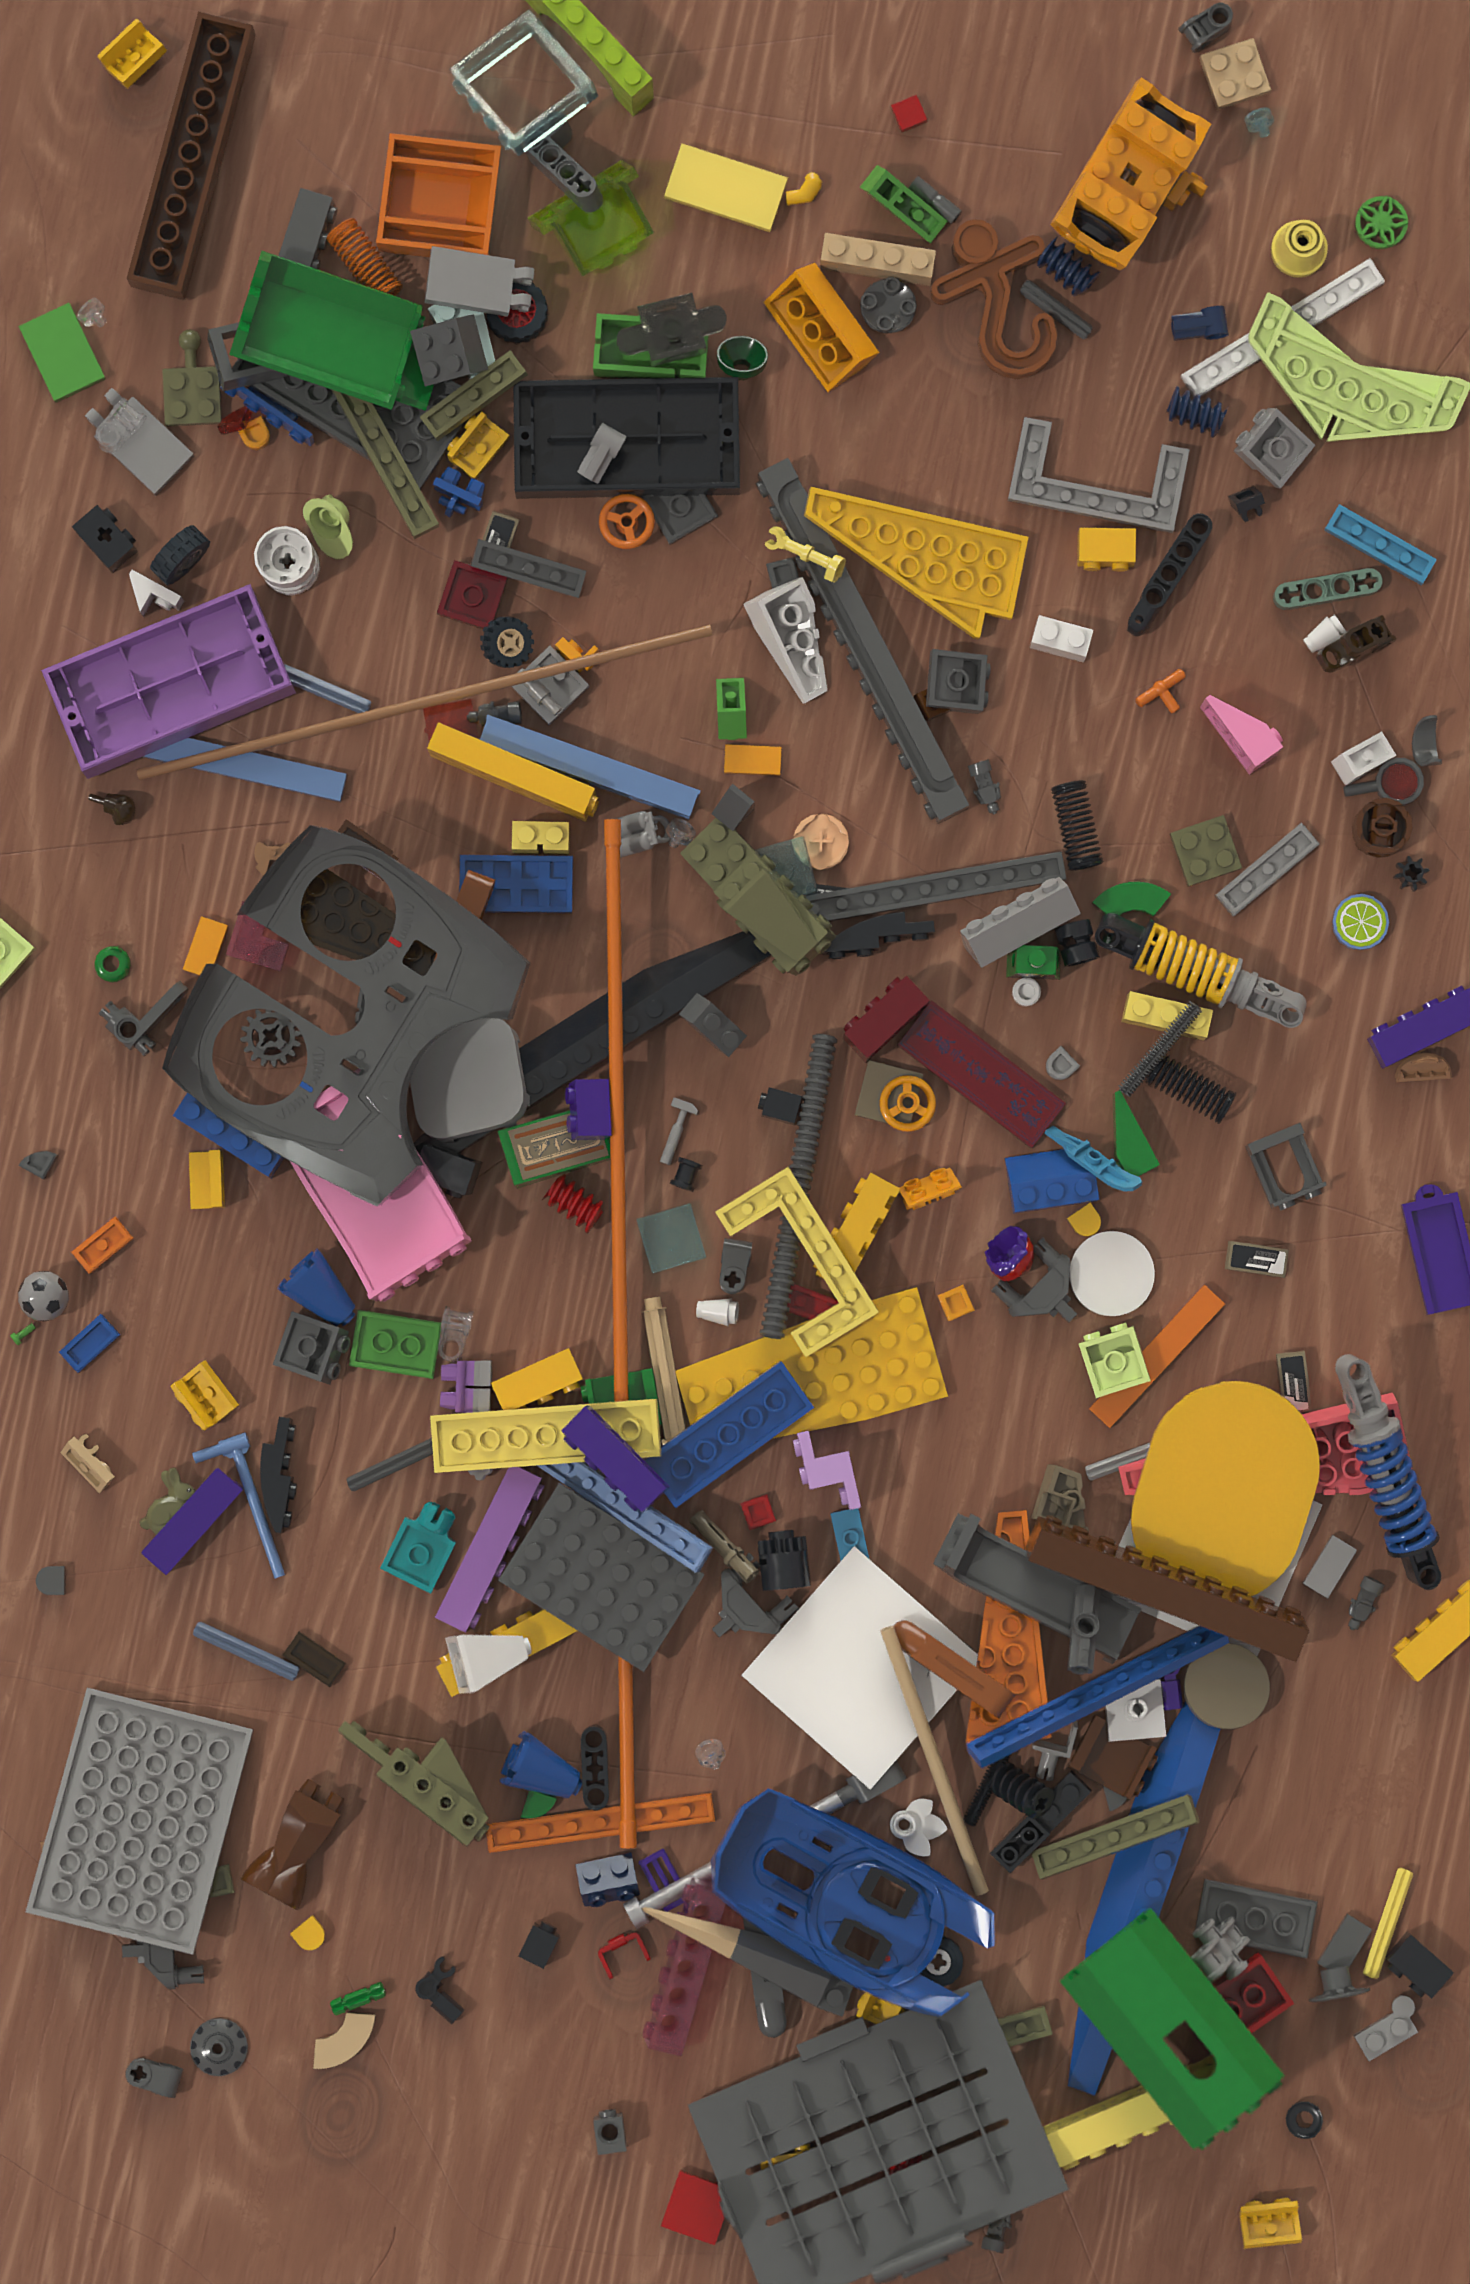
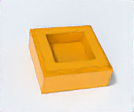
M964 1284L937 1295L948 1322L975 1311Z

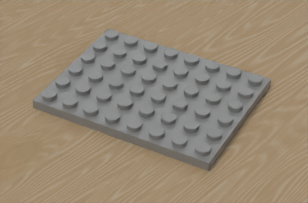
M87 1688L26 1913L194 1955L254 1730Z

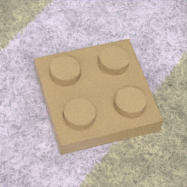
M1253 38L1200 55L1199 59L1217 110L1270 93L1271 89Z

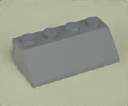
M1060 877L1052 878L1043 882L1041 887L1036 890L1019 895L1014 902L995 908L990 915L971 921L967 924L966 928L960 930L965 949L982 968L1078 916L1081 912L1068 885Z

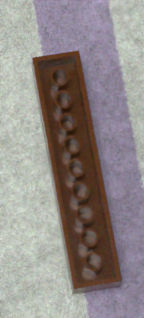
M198 11L127 275V281L132 288L185 301L256 37L253 25Z
M1047 1515L1046 1518L1037 1517L1026 1545L1028 1561L1297 1662L1309 1633L1301 1611L1290 1606H1286L1285 1609L1275 1606L1273 1600L1264 1596H1259L1258 1599L1248 1595V1591L1237 1586H1232V1589L1221 1585L1222 1582L1211 1576H1206L1205 1579L1196 1576L1195 1571L1188 1567H1172L1168 1565L1169 1562L1161 1557L1153 1556L1151 1559L1141 1555L1142 1551L1135 1547L1127 1545L1126 1548L1115 1545L1116 1542L1106 1536L1093 1537L1088 1535L1089 1531L1076 1525H1073L1072 1528L1064 1526L1062 1521L1050 1515Z

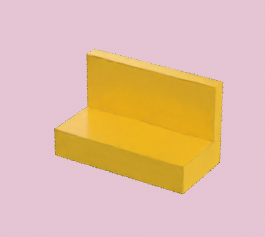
M209 1150V1152L189 1153L191 1209L225 1208L223 1151Z

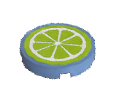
M1366 894L1351 895L1341 901L1334 910L1332 920L1333 933L1338 941L1349 949H1371L1379 944L1387 934L1389 926L1388 912L1383 904L1373 896Z

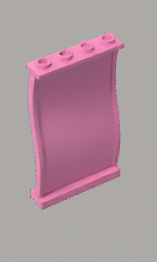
M357 1069V1070L354 1071V1072H356L357 1074H359V1072L361 1071V1069ZM331 1086L320 1093L314 1103V1108L335 1121L348 1103V1097ZM420 1155L419 1157L423 1165L380 1206H375L357 1198L347 1190L291 1162L309 1195L348 1255L368 1292L367 1296L370 1300L384 1302L392 1298L396 1294L394 1290L402 1285L408 1287L419 1280L418 1275L426 1270L431 1272L439 1268L443 1264L441 1260L449 1255L454 1257L461 1254L467 1249L465 1245L472 1241L464 1231L446 1196Z

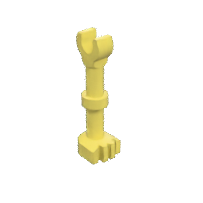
M778 526L769 529V533L776 536L777 542L771 539L765 542L767 548L771 550L777 548L786 549L800 556L802 561H811L826 568L824 579L831 582L838 581L842 576L846 563L845 558L839 555L830 558L815 551L811 545L806 544L804 546L791 540L784 530Z

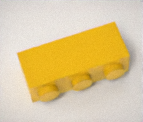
M570 1348L498 1379L492 1382L491 1385L502 1410L525 1409L527 1408L526 1405L537 1401L538 1405H542L553 1400L552 1394L563 1389L564 1394L579 1388L578 1382L584 1379Z

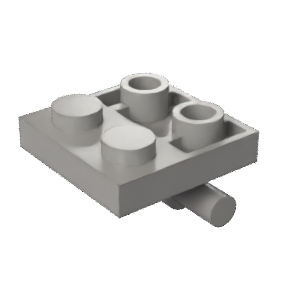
M549 646L526 669L522 668L517 673L565 660ZM574 670L511 687L550 726L590 686Z

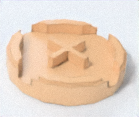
M827 814L810 815L802 820L796 828L793 838L794 852L800 862L808 868L815 870L831 869L838 865L847 854L849 845L848 832L842 822Z

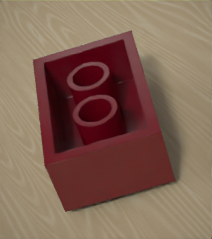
M907 975L902 980L896 977L886 987L885 992L887 994L882 999L876 996L865 1006L864 1011L866 1013L861 1018L856 1015L844 1026V1041L865 1063L929 1004L930 1000Z

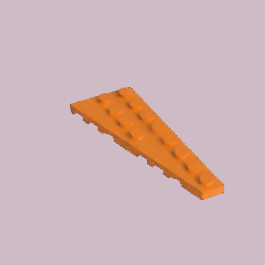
M1027 1510L998 1513L994 1535L1026 1550L1029 1540ZM986 1596L976 1667L1013 1692L1015 1697L999 1719L971 1700L966 1744L1048 1703L1039 1622ZM1049 1734V1735H1047V1736H1045V1737H1043V1738H1041V1739H1039V1740L1051 1739V1734Z

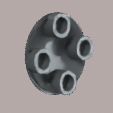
M888 277L876 281L866 289L861 297V313L865 322L872 329L881 333H895L906 328L913 320L916 313V299L912 290L905 283L895 277Z

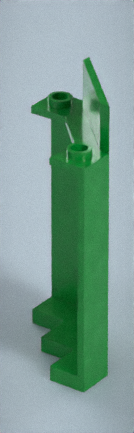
M261 250L229 355L391 410L394 402L398 401L426 411L434 384L424 385L410 332L423 327L426 317L421 315L423 305Z

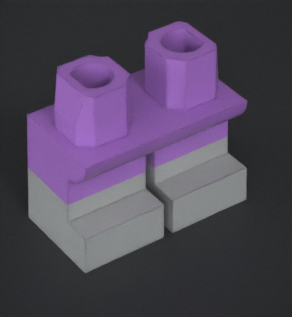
M457 1361V1364L442 1365L441 1380L456 1381V1392H441L440 1407L455 1409V1412L458 1413L491 1411L492 1389L466 1388V1386L492 1387L493 1361Z

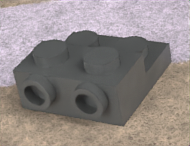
M932 649L929 659L926 707L951 709L954 712L972 714L982 712L988 704V691H985V682L989 679L991 670L990 663H987V655Z
M292 1311L273 1365L330 1385L331 1381L336 1380L340 1374L341 1366L338 1362L341 1353H345L350 1346V1338L347 1337L349 1331Z

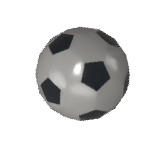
M49 1271L32 1273L24 1279L18 1290V1302L21 1310L29 1318L45 1322L55 1319L63 1313L69 1301L66 1283L58 1275Z

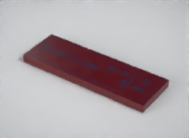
M932 1000L897 1044L899 1048L1031 1149L1066 1104Z

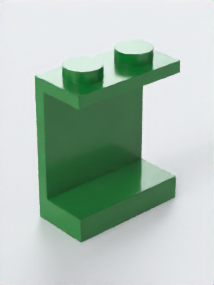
M653 1369L628 1373V1401L657 1399L658 1404ZM614 1375L586 1379V1386H581L583 1403L614 1402ZM658 1405L659 1425H662L661 1416H660V1410H659V1405Z

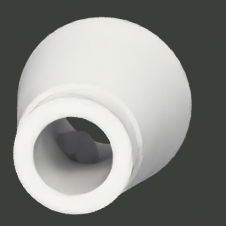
M1333 615L1330 618L1326 617L1303 640L1310 651L1314 653L1339 640L1346 633V630L1337 617Z
M732 1298L698 1301L696 1308L697 1318L728 1327L730 1324H737L739 1302L732 1301Z

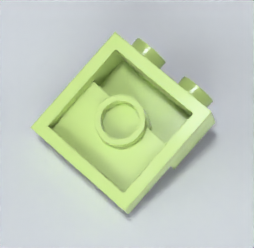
M1122 1323L1110 1327L1112 1333L1101 1336L1100 1332L1097 1331L1083 1336L1084 1342L1079 1343L1096 1398L1151 1381L1134 1326L1128 1327L1127 1323Z

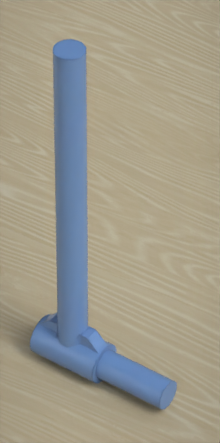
M246 1432L218 1442L219 1444L193 1452L192 1455L195 1463L219 1455L234 1459L274 1579L284 1576L285 1572L244 1456L249 1447H251Z

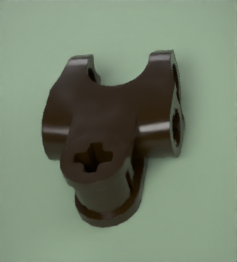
M1383 615L1350 629L1339 640L1318 651L1316 658L1322 669L1328 673L1335 672L1349 666L1359 658L1378 652L1396 641L1397 638L1391 634L1384 622L1385 617ZM1328 651L1333 653L1337 660L1336 665L1331 664L1327 660L1326 653Z

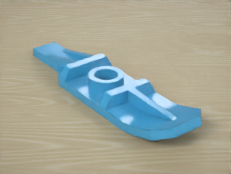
M1054 1125L1045 1130L1044 1134L1061 1145L1068 1157L1107 1185L1123 1192L1134 1191L1142 1186L1140 1177L1121 1169L1116 1165L1114 1159L1109 1160L1099 1151L1092 1148L1089 1141H1082L1066 1134Z

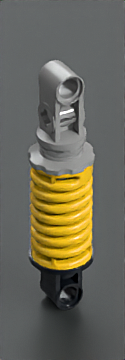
M1108 913L1099 922L1095 933L1097 944L1130 958L1129 969L1131 970L1135 969L1141 972L1146 970V974L1149 976L1158 970L1156 974L1158 980H1163L1166 974H1168L1166 978L1167 984H1173L1177 978L1176 987L1182 989L1187 983L1186 991L1188 993L1194 992L1195 988L1198 987L1196 990L1197 997H1203L1207 991L1206 1000L1218 1005L1219 1008H1222L1227 1001L1237 1004V1008L1241 1010L1245 1008L1258 1016L1268 1018L1288 1028L1299 1026L1303 1020L1307 1006L1305 997L1300 993L1280 986L1274 981L1259 977L1258 973L1254 971L1252 973L1244 971L1242 969L1243 959L1231 957L1224 952L1217 955L1216 949L1209 948L1207 950V946L1203 943L1197 946V942L1194 939H1190L1187 942L1186 936L1180 935L1177 937L1175 931L1171 930L1168 932L1166 927L1154 923V920L1151 919L1144 927L1118 914ZM1105 929H1111L1115 933H1109ZM1287 1008H1293L1297 1012L1289 1011Z

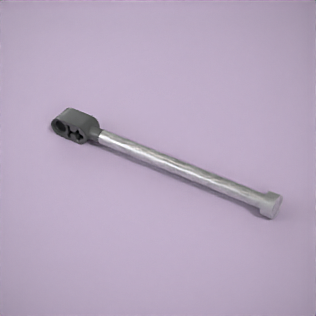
M896 1760L871 1790L852 1774L846 1778L848 1785L812 1804L810 1807L830 1815L855 1800L859 1804H863L901 1783L907 1777ZM711 1862L641 1901H638L635 1897L624 1903V1908L635 1928L638 1929L649 1923L648 1916L650 1915L645 1913L642 1908L648 1907L660 1910L712 1881Z

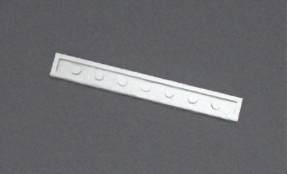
M1371 258L1296 303L1291 309L1311 326L1315 327L1383 285L1385 280ZM1249 333L1181 375L1183 382L1193 397L1197 394L1205 395L1261 360L1248 342Z

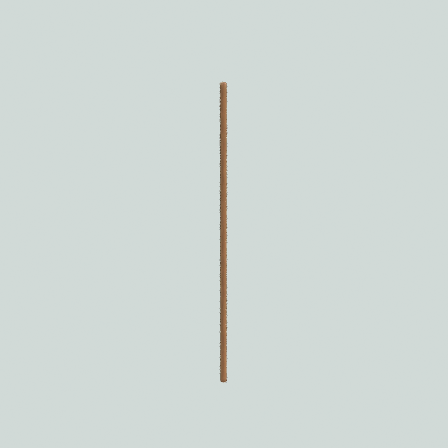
M709 624L137 769V775L139 780L712 636V628Z

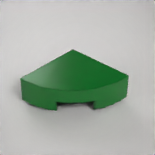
M529 1790L521 1817L536 1818L544 1815L553 1807L557 1798Z

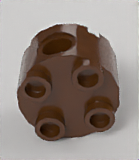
M1390 798L1372 800L1358 812L1353 821L1352 835L1357 849L1366 855L1376 858L1389 857L1397 853L1410 839L1413 829L1412 818L1409 812L1397 800Z

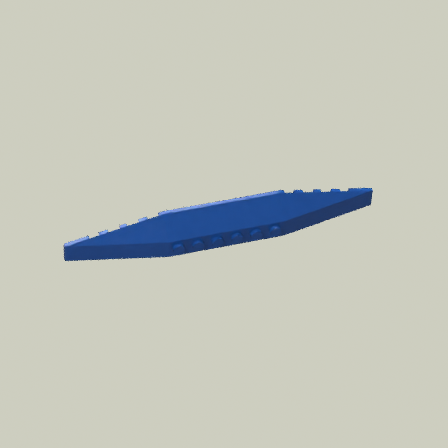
M1186 1701L1155 1753L1158 1758L1152 1770H1145L1141 1780L1145 1781L1139 1795L1135 1796L1128 1816L1187 1794L1191 1795L1196 1808L1220 1729L1210 1727L1201 1722L1192 1713ZM1189 1827L1115 1854L1086 1940L1085 1959L1147 1908H1151L1159 1918ZM1079 2006L1074 2031L1068 2086L1095 2095L1112 2048Z

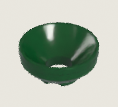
M746 336L731 337L723 341L717 349V363L720 369L731 377H738V380H747L755 377L766 367L768 360L767 349L754 338ZM741 364L747 366L749 369L736 370L734 366Z

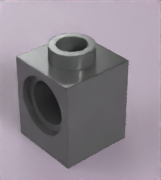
M616 2109L599 2111V2116H594L593 2120L598 2155L627 2151L623 2112L616 2113ZM606 2124L615 2125L618 2129V2134L613 2138L605 2137L602 2133L603 2126Z

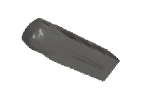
M743 1917L744 1929L746 1931L767 1935ZM751 1971L759 2029L765 2036L776 2038L782 2035L787 2027L782 1988Z

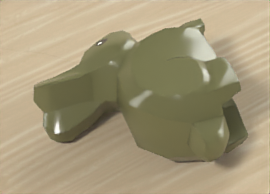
M170 1468L168 1471L164 1470L161 1473V1479L168 1488V1495L155 1499L148 1508L146 1517L142 1518L139 1522L141 1528L145 1530L151 1529L155 1535L158 1534L196 1491L188 1483L181 1482L176 1468Z

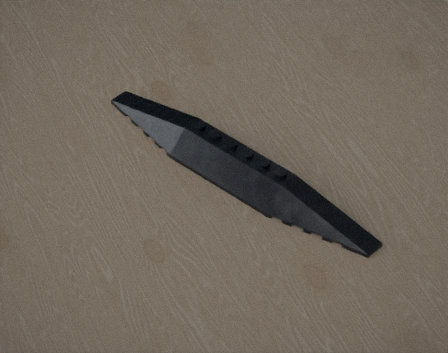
M742 931L637 973L622 983L623 1048L679 1015L696 993L705 998L772 955L769 952L763 953L754 944L753 941L756 938L750 931L747 934ZM608 992L519 1048L526 1092L530 1095V1107L527 1106L525 1112L554 1094L558 1089L609 1058ZM497 1129L454 1139V1143H443L424 1133L414 1142V1146L419 1155L423 1144H433L459 1154Z

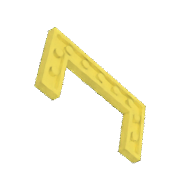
M786 1167L715 1212L729 1235L732 1236L775 1208L780 1207L839 1302L791 1332L801 1351L807 1357L879 1313L792 1171L789 1167Z

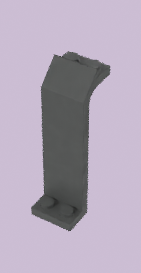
M958 1513L933 1564L957 1582L1069 1637V1629L1072 1625L1075 1587L1088 1583L1028 1561L1026 1550L983 1529L979 1525L981 1518L970 1514L969 1518ZM1101 1589L1098 1614L1100 1627L1096 1636L1095 1651L1104 1655L1102 1660L1113 1665L1142 1608L1104 1589ZM1078 1625V1628L1082 1633H1090L1088 1627L1084 1625Z

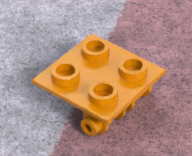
M939 1168L922 1179L914 1178L906 1181L904 1186L899 1187V1192L903 1197L906 1210L912 1208L914 1211L926 1206L925 1202L931 1204V1200L934 1198L936 1201H939V1196L944 1199L954 1195L955 1191L962 1188L951 1168Z

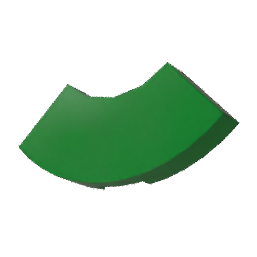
M1126 882L1107 889L1092 904L1104 914L1115 913L1120 916L1130 911H1140L1153 917L1170 897L1171 893L1151 883Z

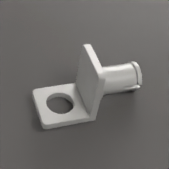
M1077 1721L1071 1725L1066 1746L1042 1740L1032 1743V1749L1042 1752L1036 1777L1043 1779L1045 1770L1048 1768L1046 1780L1053 1781L1058 1757L1070 1758L1078 1729Z

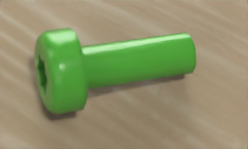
M31 1323L18 1334L12 1333L10 1337L16 1345H20L22 1343L20 1340L36 1328Z

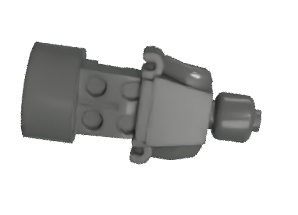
M491 701L488 704L480 705L478 713L477 711H471L467 715V720L470 723L478 722L479 720L482 726L486 724L487 714L513 724H522L520 701L508 702V705L495 706L494 701Z
M989 759L969 765L971 777L974 776L978 786L977 791L974 790L973 793L981 805L988 804L987 809L989 813L996 814L999 811V806L995 801L1001 798L1000 783L993 784L990 774L992 767Z
M1364 1575L1357 1600L1352 1598L1350 1601L1352 1604L1349 1607V1615L1353 1618L1350 1619L1348 1626L1351 1630H1358L1361 1624L1360 1621L1364 1622L1367 1620L1369 1615L1376 1610L1372 1606L1378 1595H1381L1385 1584Z
M1011 2215L989 2224L986 2237L983 2236L981 2248L1003 2254L1006 2244L1004 2242L1006 2228H1012Z

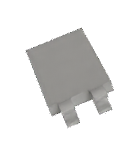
M432 246L424 303L507 317L510 309L528 312L532 295L524 293L511 294L512 284L519 283L531 286L535 269L530 267L514 268V259Z
M111 388L104 396L118 412L108 422L94 408L85 417L99 430L94 438L156 496L194 457V454L133 396L126 402Z

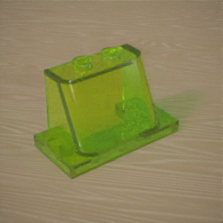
M623 160L593 177L603 196L602 206L598 210L585 212L565 194L527 218L532 228L542 235L547 234L551 230L553 231L582 276L597 267L603 269L613 263L615 256L620 253L625 255L637 248L636 243L654 233L628 186V183L638 178L639 175L633 166Z

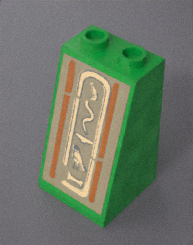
M570 1110L498 1131L512 1180L517 1189L611 1160L610 1137L605 1140H571V1133L567 1131V1117L570 1116Z

